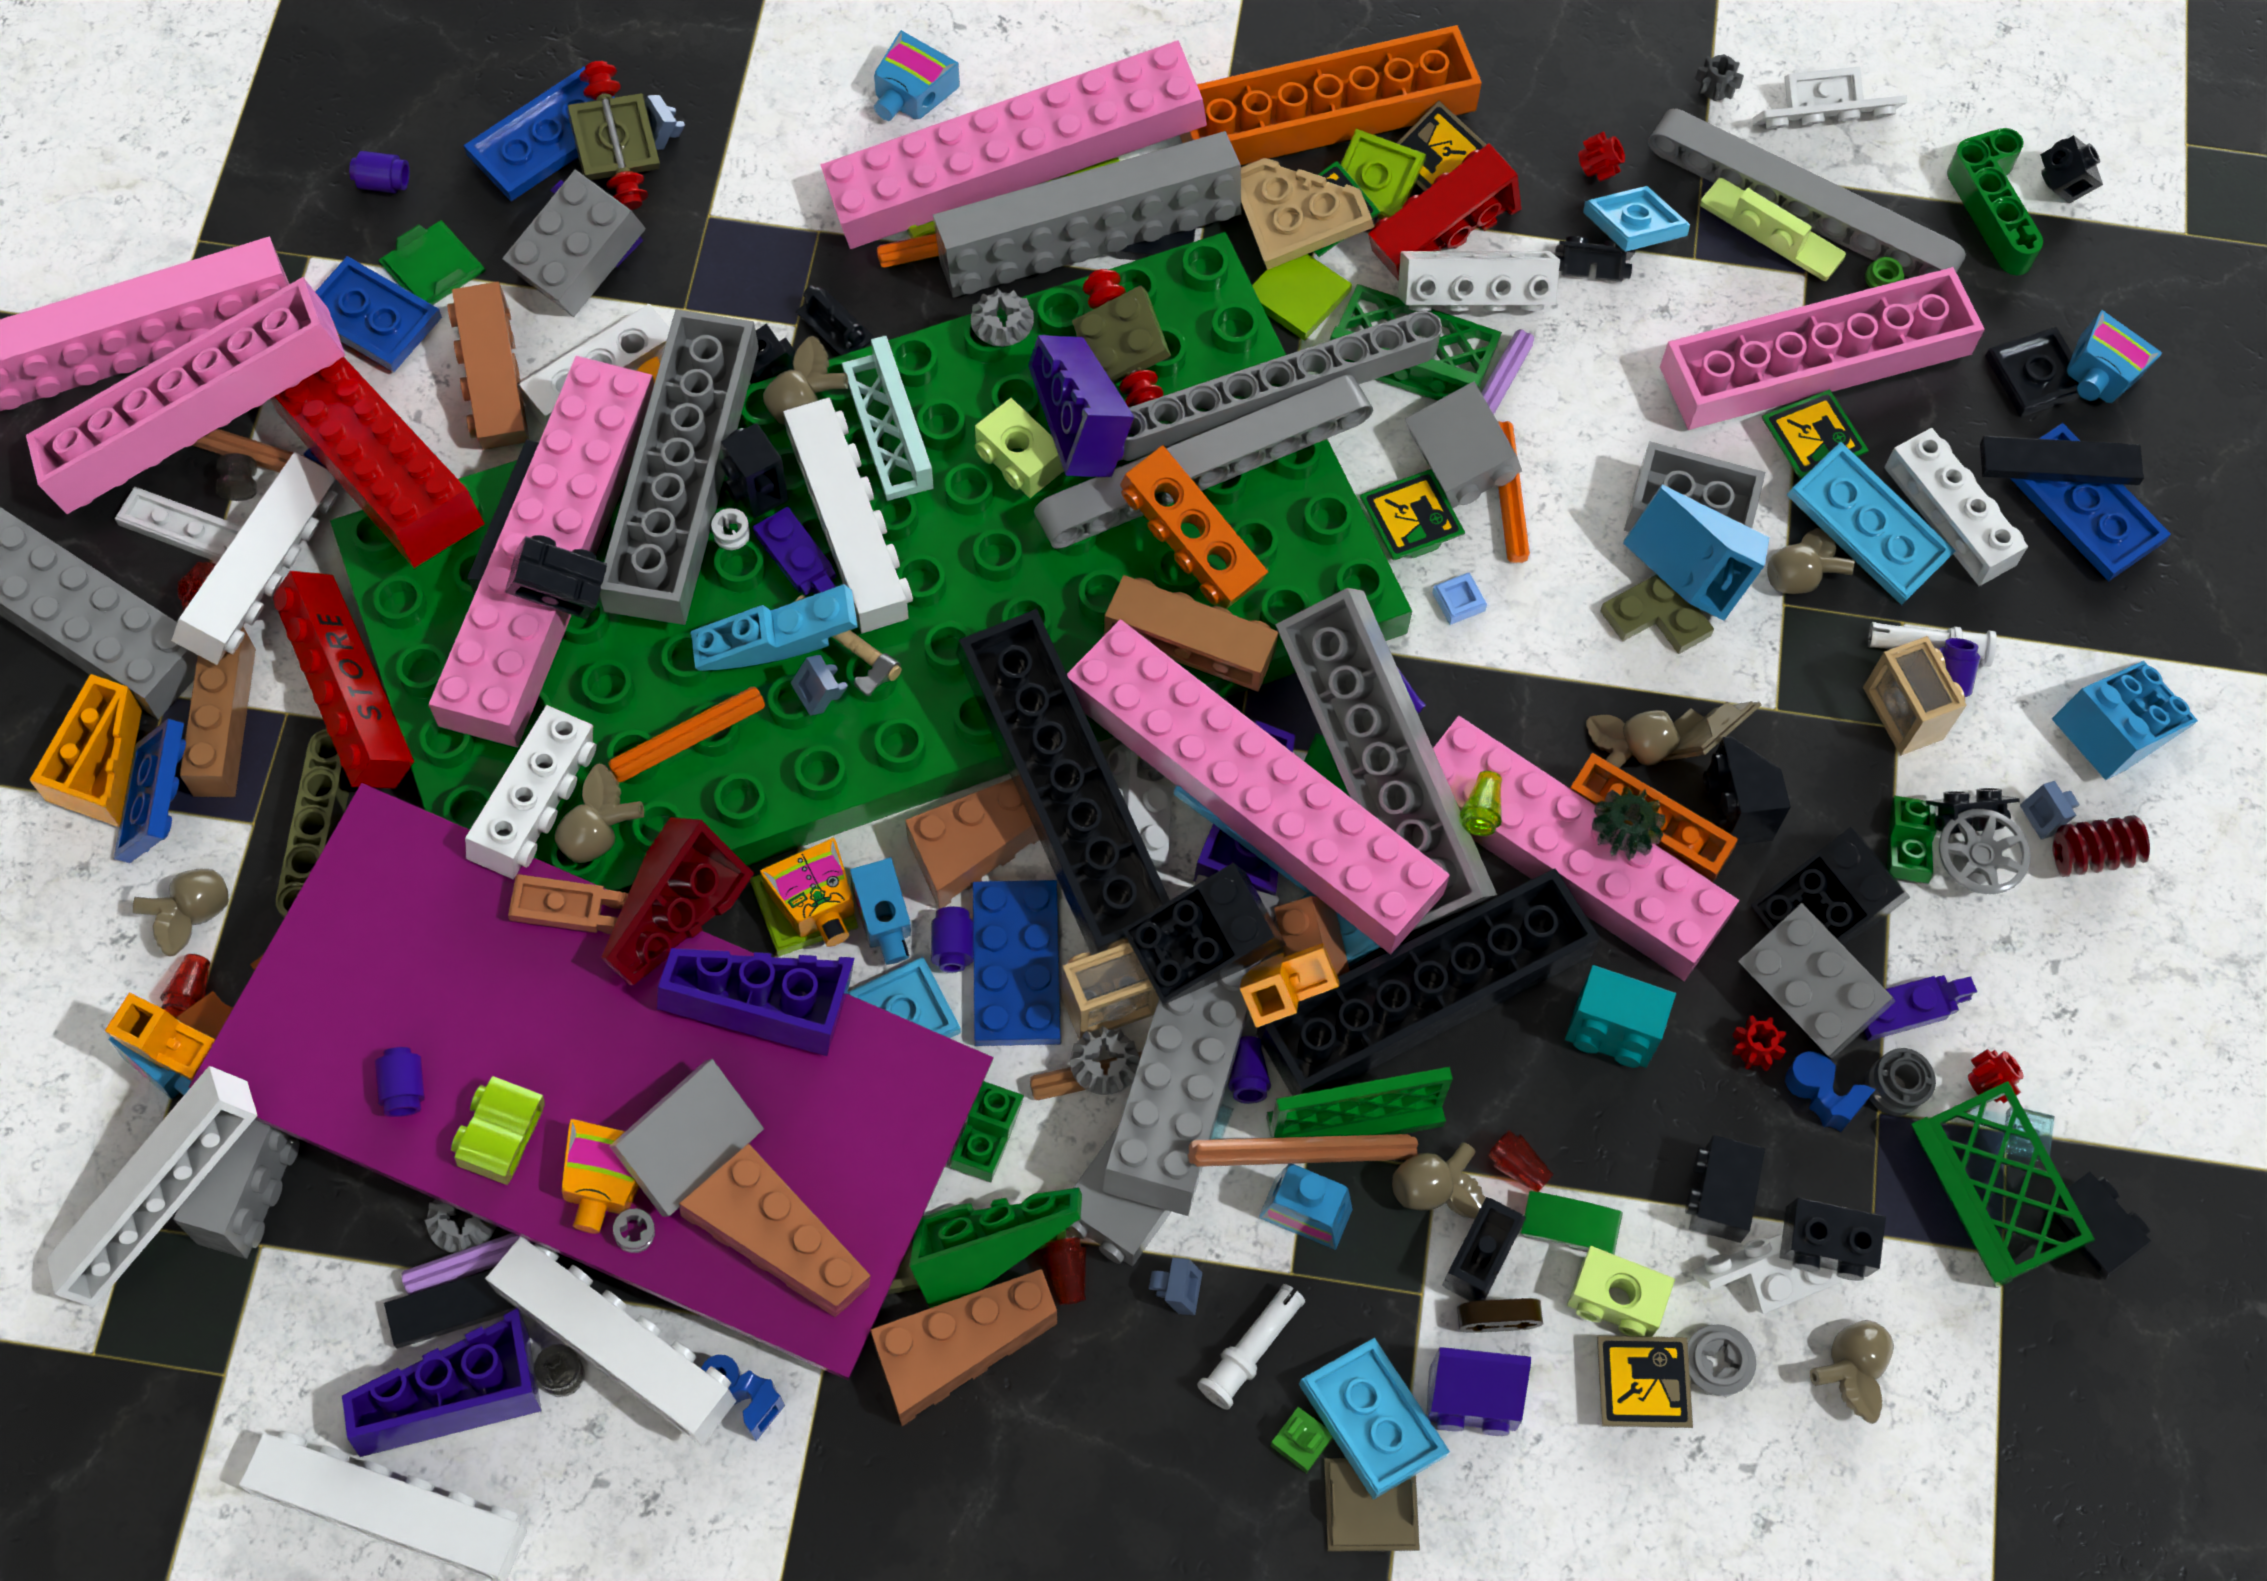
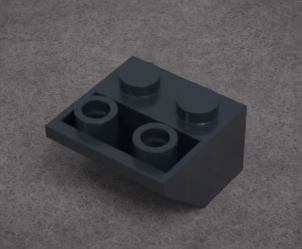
M1723 737L1716 753L1712 754L1711 763L1707 771H1704L1703 774L1705 792L1707 795H1712L1715 807L1712 811V822L1714 825L1738 838L1736 845L1773 841L1791 808L1782 770L1733 737Z

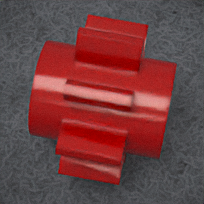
M1603 131L1583 141L1585 149L1579 151L1578 157L1580 165L1588 177L1597 174L1598 180L1601 182L1621 172L1618 165L1625 162V153L1617 137L1613 136L1607 139Z
M1752 1015L1746 1021V1029L1737 1027L1732 1034L1735 1040L1740 1041L1733 1049L1732 1055H1740L1743 1061L1746 1062V1069H1749L1752 1065H1761L1764 1071H1768L1772 1065V1058L1781 1060L1786 1052L1783 1047L1778 1045L1786 1036V1032H1778L1777 1028L1773 1025V1018L1770 1017L1767 1021H1756V1018Z
M1986 1049L1971 1059L1975 1068L1968 1074V1080L1977 1095L2007 1081L2015 1095L2021 1093L2016 1084L2024 1078L2021 1067L2011 1054L2003 1051L1998 1055L1996 1050L1990 1052L1989 1049ZM2005 1095L1994 1100L1996 1103L2001 1100L2003 1104L2008 1101Z

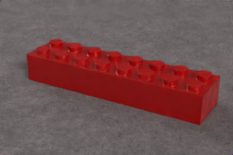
M345 357L340 358L333 365L323 368L303 379L298 385L270 398L281 418L413 568L485 524L467 488Z

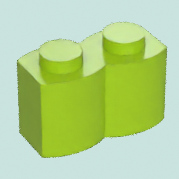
M492 1076L486 1087L480 1085L474 1094L470 1110L475 1112L474 1117L468 1127L460 1126L452 1142L451 1151L456 1152L454 1158L457 1166L508 1185L545 1106L543 1095Z

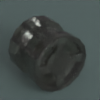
M239 453L220 456L216 461V472L220 475L215 485L217 495L231 501H245L253 498L257 493V483L253 479L257 473L256 460L251 456Z
M563 1344L544 1348L538 1354L534 1363V1373L538 1382L550 1395L556 1397H567L575 1393L581 1387L585 1378V1369L578 1355L570 1347ZM561 1360L560 1365L556 1366L554 1369H553V1368H550V1367H554V1366H555L556 1364H558L559 1361Z

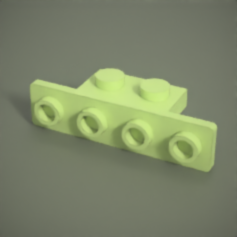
M1718 178L1701 199V207L1823 281H1827L1846 256L1845 251L1811 232L1812 226L1753 190L1747 188L1744 191L1724 178Z

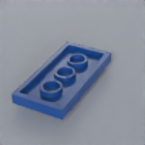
M585 66L463 145L466 155L510 201H513L578 157L567 108L571 104L596 101L585 97L583 90L589 85V83L581 81L579 77L580 73L585 70Z
M2064 423L2039 438L2080 441ZM2010 478L2108 582L2164 544L2171 535L2123 484Z
M1057 880L973 882L975 1046L1061 1044Z

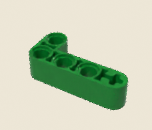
M1999 128L1961 141L1948 166L1947 176L2000 267L2005 272L2018 276L2026 274L2031 269L2043 246V238L2006 177L2012 171L2023 148L2024 141L2017 131L2010 128Z

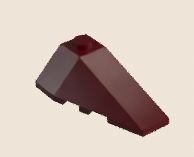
M670 817L646 852L601 959L629 985H635L668 958L671 948H675L686 938H694L703 930L701 926L715 915H722L729 910L754 872L701 819Z

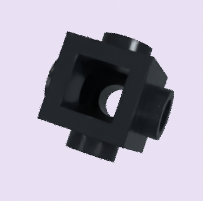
M2074 135L2056 142L2052 148L2040 154L2045 169L2041 170L2045 183L2053 192L2068 203L2074 202L2103 185L2097 168L2100 158L2096 149L2090 143L2084 144Z
M767 323L757 329L756 335L759 349L750 379L751 384L776 377L788 370H794L793 360L796 353L787 338L785 337L779 341Z

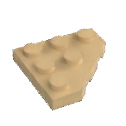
M1267 158L1241 167V203L1267 270L1374 227L1373 220L1359 188L1347 184L1345 187L1327 182L1325 177L1298 169L1296 172L1281 167L1279 162Z

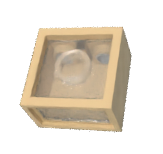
M1928 636L1885 651L1863 686L1900 756L1944 740L1967 706L1961 686L1953 682L1946 669L1943 654L1938 648H1934Z
M1127 938L1112 943L1107 950L1091 955V953L1078 954L1072 957L1066 965L1062 966L1061 998L1078 1039L1082 1038L1086 1031L1099 1030L1102 1026L1114 1030L1154 1015L1159 997Z

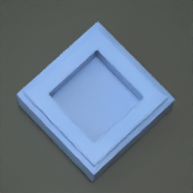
M1470 572L1433 587L1432 593L1449 625L1486 611L1487 603Z

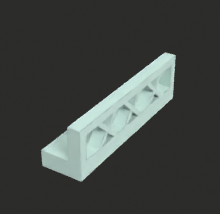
M887 336L871 339L872 355L843 362L842 368L843 372L848 375V387L886 500L889 501L933 489L932 467ZM876 368L878 378L872 387L856 381L854 373ZM861 394L866 395L864 400L862 399ZM873 399L889 406V411L883 420L867 414L866 410ZM892 419L894 421L895 426L890 424ZM872 426L877 428L875 433L873 432ZM884 432L899 438L901 441L894 454L878 447L877 443ZM903 453H905L906 459L901 457ZM883 459L888 461L886 466L884 465ZM895 465L910 471L913 480L892 486L889 475Z

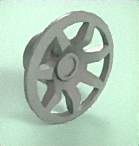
M1971 809L1959 813L1958 819L1955 821L1951 819L1944 827L1939 840L1940 858L1948 874L1958 884L1976 893L1999 894L2014 888L2022 881L2030 865L2031 854L2026 836L2011 819L1993 810ZM1973 817L1988 818L1984 830L1979 836L1976 835L1975 829L1966 819ZM1996 821L2005 825L2014 836L2006 837L1996 842L1993 839ZM1958 824L1965 842L1948 843L1952 829ZM2019 843L2022 853L2021 865L2010 857L2002 856V852ZM1949 853L1955 854L1953 857V863L1950 859ZM1998 868L2017 873L2010 881L1998 884Z

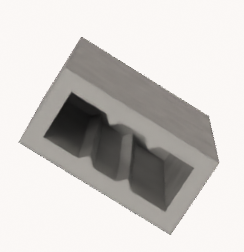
M1475 381L1405 418L1412 437L1430 469H1432L1452 508L1474 502L1481 493L1494 486L1508 484L1518 473L1522 472L1515 451Z
M1118 1125L1073 1187H1079L1082 1193L1081 1218L1066 1229L1080 1239L1088 1236L1101 1245L1099 1247L1100 1252L1117 1264H1121L1124 1261L1133 1267L1171 1211L1103 1192L1105 1170L1119 1128Z

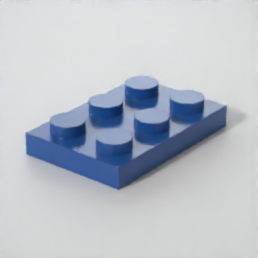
M348 256L315 291L329 309L341 342L392 372L398 369L442 318L439 308Z
M168 718L135 744L114 859L131 863L143 853L148 852L150 848L161 840L167 838L172 825V817L168 815L169 805L174 799L179 786V779L175 777L176 766L182 759L186 747L185 739H181L184 723Z

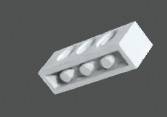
M650 304L645 305L521 382L519 387L525 406L545 429L575 356L636 371L643 363L657 356L659 362H661L670 327ZM633 351H640L638 353L630 354Z

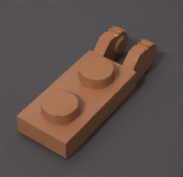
M518 874L515 878L508 918L509 921L595 933L599 930L606 934H611L618 918L600 915L602 904L610 908L622 909L629 893L605 890L604 886Z

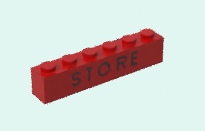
M289 571L272 597L274 606L278 610L286 629L287 637L294 648L300 668L304 672L312 691L313 699L320 710L327 732L333 741L341 766L346 772L351 787H359L363 783L375 788H396L414 763V759L334 575Z

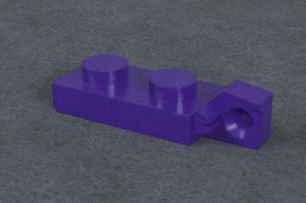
M788 506L753 526L757 539L798 593L802 592L806 596L813 592L815 595L836 587L832 582V579L836 578L832 564Z
M1945 975L1937 976L1936 978L1932 976L1888 988L1886 991L1896 1002L1871 1023L1864 1032L1868 1041L1944 1021L1951 1014L1959 1011L1957 1004L1970 1001L1973 994L1977 993V989L1971 976L1948 983Z

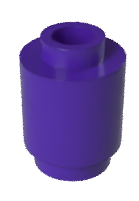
M360 151L357 158L353 157L350 162L349 174L350 179L355 181L358 189L396 193L398 190H406L409 183L410 168L408 161L400 159L398 155Z
M1950 638L1945 641V646L1939 650L1944 656L1946 669L1953 682L1958 683L1965 697H1968L1973 693L1981 658L1977 653L1979 647L1976 643L1966 639Z
M950 906L940 908L936 911V918L931 922V962L939 966V969L943 972H961L965 969V966L972 964L974 960V922L969 918V911L962 907Z
M395 1047L385 1050L383 1052L384 1056L375 1060L378 1104L383 1106L384 1115L402 1117L420 1112V1102L425 1099L421 1056L411 1053V1049L408 1047Z

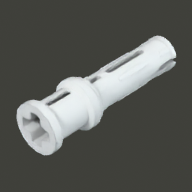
M1872 622L1870 625L1868 639L1871 640L1868 641L1869 648L1893 649L1928 636L1934 648L1940 649L1945 646L1947 639L1961 638L1978 645L1977 653L1981 657L1980 662H1982L1983 666L1991 667L1994 661L1997 643L1995 631L1988 630L1986 634L1964 632L1961 627L1955 626L1949 628L1948 631H1938Z
M1283 1284L1280 1287L1278 1293L1235 1347L1225 1348L1220 1354L1222 1360L1208 1378H1201L1197 1383L1200 1391L1217 1406L1226 1410L1231 1408L1234 1404L1232 1398L1242 1384L1256 1376L1257 1361L1298 1309L1304 1305L1305 1299L1298 1291L1285 1305L1293 1290L1291 1286Z

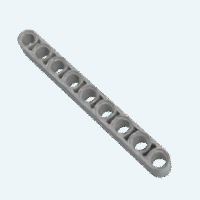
M1667 110L1648 139L1650 149L1667 161L1713 183L1718 178H1724L1744 191L1749 188L1812 226V231L1871 260L1876 261L1882 257H1890L1897 260L1901 264L1904 276L1913 278L1951 267L1957 273L1965 260L1966 253L1964 249L1955 241L1683 110Z
M1414 312L1129 407L1134 415V419L1128 433H1132L1135 436L1126 438L1124 455L1121 460L1131 461L1148 456L1162 445L1168 448L1344 375H1352L1358 384H1362L1427 362L1437 353L1442 330L1441 320L1432 312ZM1382 347L1389 348L1391 350H1384L1382 349ZM1349 359V360H1353V361H1355V362H1352V363H1351V362H1347V361H1345V360ZM1311 371H1312V372H1317L1318 374H1317V375H1313V374H1309L1308 372H1311ZM1271 384H1280L1282 387H1275ZM1234 396H1242L1246 399H1236ZM1204 408L1208 409L1209 411L1201 412L1196 409ZM1166 420L1172 422V424L1166 425L1160 423V421Z
M1344 375L1166 449L1202 491L1354 428L1365 422L1372 415L1373 407L1355 377ZM1146 457L1115 469L1112 477H1095L1042 500L1035 507L1034 513L1052 547L1057 549L1070 546L1144 515L1140 509L1134 510L1127 504L1121 494L1123 489L1120 484L1124 475ZM1166 492L1154 494L1156 501L1162 506L1174 502L1173 498Z

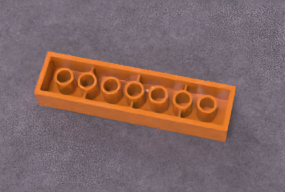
M1458 25L1197 84L1203 98L1207 126L1179 136L1182 143L1226 131L1240 164L1245 165L1263 158L1270 159L1352 139L1356 129L1374 135L1412 126L1438 101L1454 115L1476 111L1482 82Z

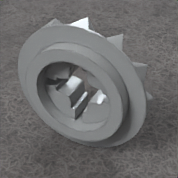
M997 288L994 294L988 296L982 294L980 301L972 306V329L982 341L990 345H1014L1025 339L1032 330L1034 323L1033 310L1030 308L1027 298H1020L1014 290L1010 293H1002ZM999 308L1005 310L1006 315H1008L1006 327H1002V322L997 317Z
M1104 1026L1092 1032L1086 1031L1077 1043H1074L1070 1057V1067L1075 1080L1084 1089L1100 1095L1114 1094L1127 1088L1133 1082L1139 1064V1055L1134 1041L1126 1037L1121 1029L1114 1031ZM1102 1046H1106L1110 1057H1117V1060L1110 1062L1108 1075L1103 1074L1100 1062L1092 1060V1058L1099 1057Z
M437 1199L429 1203V1211L425 1220L428 1233L432 1241L444 1251L456 1253L488 1242L496 1230V1225L473 1216L465 1220V1227H462L463 1234H461L455 1221L447 1220L451 1216L457 1215V1208Z
M1709 1325L1694 1333L1688 1341L1691 1384L1698 1385L1707 1395L1714 1394L1726 1398L1744 1390L1753 1379L1756 1370V1355L1749 1340L1738 1330L1726 1325ZM1724 1345L1726 1346L1724 1361L1731 1364L1730 1367L1732 1368L1724 1367L1716 1376H1713V1362L1707 1359L1706 1355L1714 1356Z

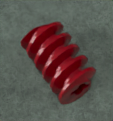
M2130 815L2125 816L2123 819L2116 817L2109 818L2107 821L2094 820L2091 824L2079 822L2075 826L2072 824L2061 825L2054 835L2052 850L2058 873L2062 877H2069L2072 872V866L2078 875H2085L2088 870V864L2094 873H2099L2104 868V862L2109 870H2117L2120 866V860L2125 868H2133L2136 864V857L2142 863H2146L2150 855V842L2145 824L2137 816Z

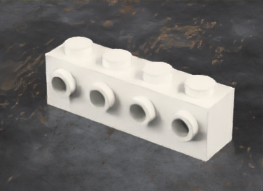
M1401 251L1398 297L1405 305H1409V309L1415 311L1432 310V305H1446V309L1453 311L1469 310V305H1484V309L1491 311L1506 310L1507 305H1521V309L1540 311L1544 309V305H1556L1560 259L1550 251Z
M1930 428L1893 449L1884 468L1930 526L1956 550L1953 553L1978 586L2017 566L2028 548L2023 535L2017 528L2012 527L2003 516L1996 501L1988 497L1981 489L1973 473L1959 462L1946 440L1940 438L1933 428Z
M546 705L465 838L467 860L513 880L521 866L527 868L530 865L537 851L538 845L535 842L541 832L547 834L551 830L558 813L556 810L557 805L561 799H569L576 786V773L581 765L587 767L595 754L597 744L593 743L592 724Z

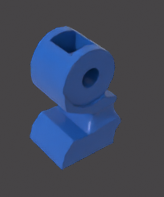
M1809 1051L1801 1053L1795 1058L1785 1075L1787 1088L1792 1094L1800 1098L1811 1099L1809 1109L1819 1116L1824 1127H1832L1842 1132L1876 1089L1866 1085H1853L1847 1095L1838 1096L1833 1090L1836 1065L1823 1054Z
M717 1354L708 1358L703 1363L701 1369L706 1372L711 1366L730 1380L732 1384L728 1389L736 1400L735 1404L745 1399H751L749 1406L742 1412L748 1431L757 1441L785 1407L773 1381L759 1377L750 1370L742 1374L737 1363L727 1355Z

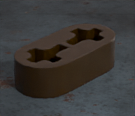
M1521 1298L1472 1301L1457 1306L1459 1330L1466 1333L1529 1330L1543 1325L1541 1301L1538 1299Z

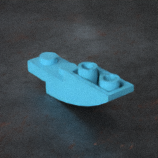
M843 584L774 610H769L764 605L692 630L691 638L695 668L699 671L746 667L783 660L829 646V637L857 628L852 590Z

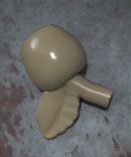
M814 336L808 337L797 349L793 360L794 370H788L779 374L763 393L765 406L777 423L785 425L783 411L818 401L815 393L831 389L848 388L847 373L827 374V368L829 367L828 354L824 350L823 344Z
M1816 528L1808 532L1803 537L1801 543L1789 545L1775 552L1769 558L1767 575L1771 586L1778 592L1784 594L1807 593L1819 586L1823 573H1838L1852 576L1855 560L1834 557L1836 552L1835 541L1822 529Z
M1661 710L1637 714L1627 720L1626 723L1612 715L1591 716L1586 721V728L1588 729L1591 741L1601 751L1610 753L1606 761L1619 769L1632 756L1642 765H1655L1671 755L1680 744V735L1669 714Z
M600 763L592 768L585 779L582 790L585 804L570 810L560 821L554 833L558 848L568 859L577 864L593 861L612 848L616 837L611 825L625 820L644 817V806L641 801L620 804L621 789L618 787L619 782L614 778V774L608 771L605 765Z
M194 869L178 874L169 885L170 897H134L133 914L157 915L153 923V935L157 941V946L161 948L166 956H175L188 944L192 935V925H199L211 920L228 905L229 895L225 881L213 869Z
M1461 1143L1447 1162L1440 1156L1432 1153H1420L1410 1157L1393 1174L1392 1187L1397 1200L1403 1207L1414 1210H1432L1446 1203L1458 1215L1475 1219L1485 1200V1196L1482 1194V1187L1478 1186L1476 1179L1462 1173L1476 1153L1474 1148L1467 1143Z
M1863 1320L1844 1328L1835 1337L1831 1348L1834 1364L1810 1370V1379L1813 1385L1819 1386L1839 1381V1389L1842 1393L1841 1398L1846 1402V1407L1852 1409L1855 1415L1861 1416L1866 1422L1870 1424L1876 1423L1882 1409V1394L1876 1379L1881 1377L1886 1371L1894 1350L1891 1335L1883 1326L1870 1320Z

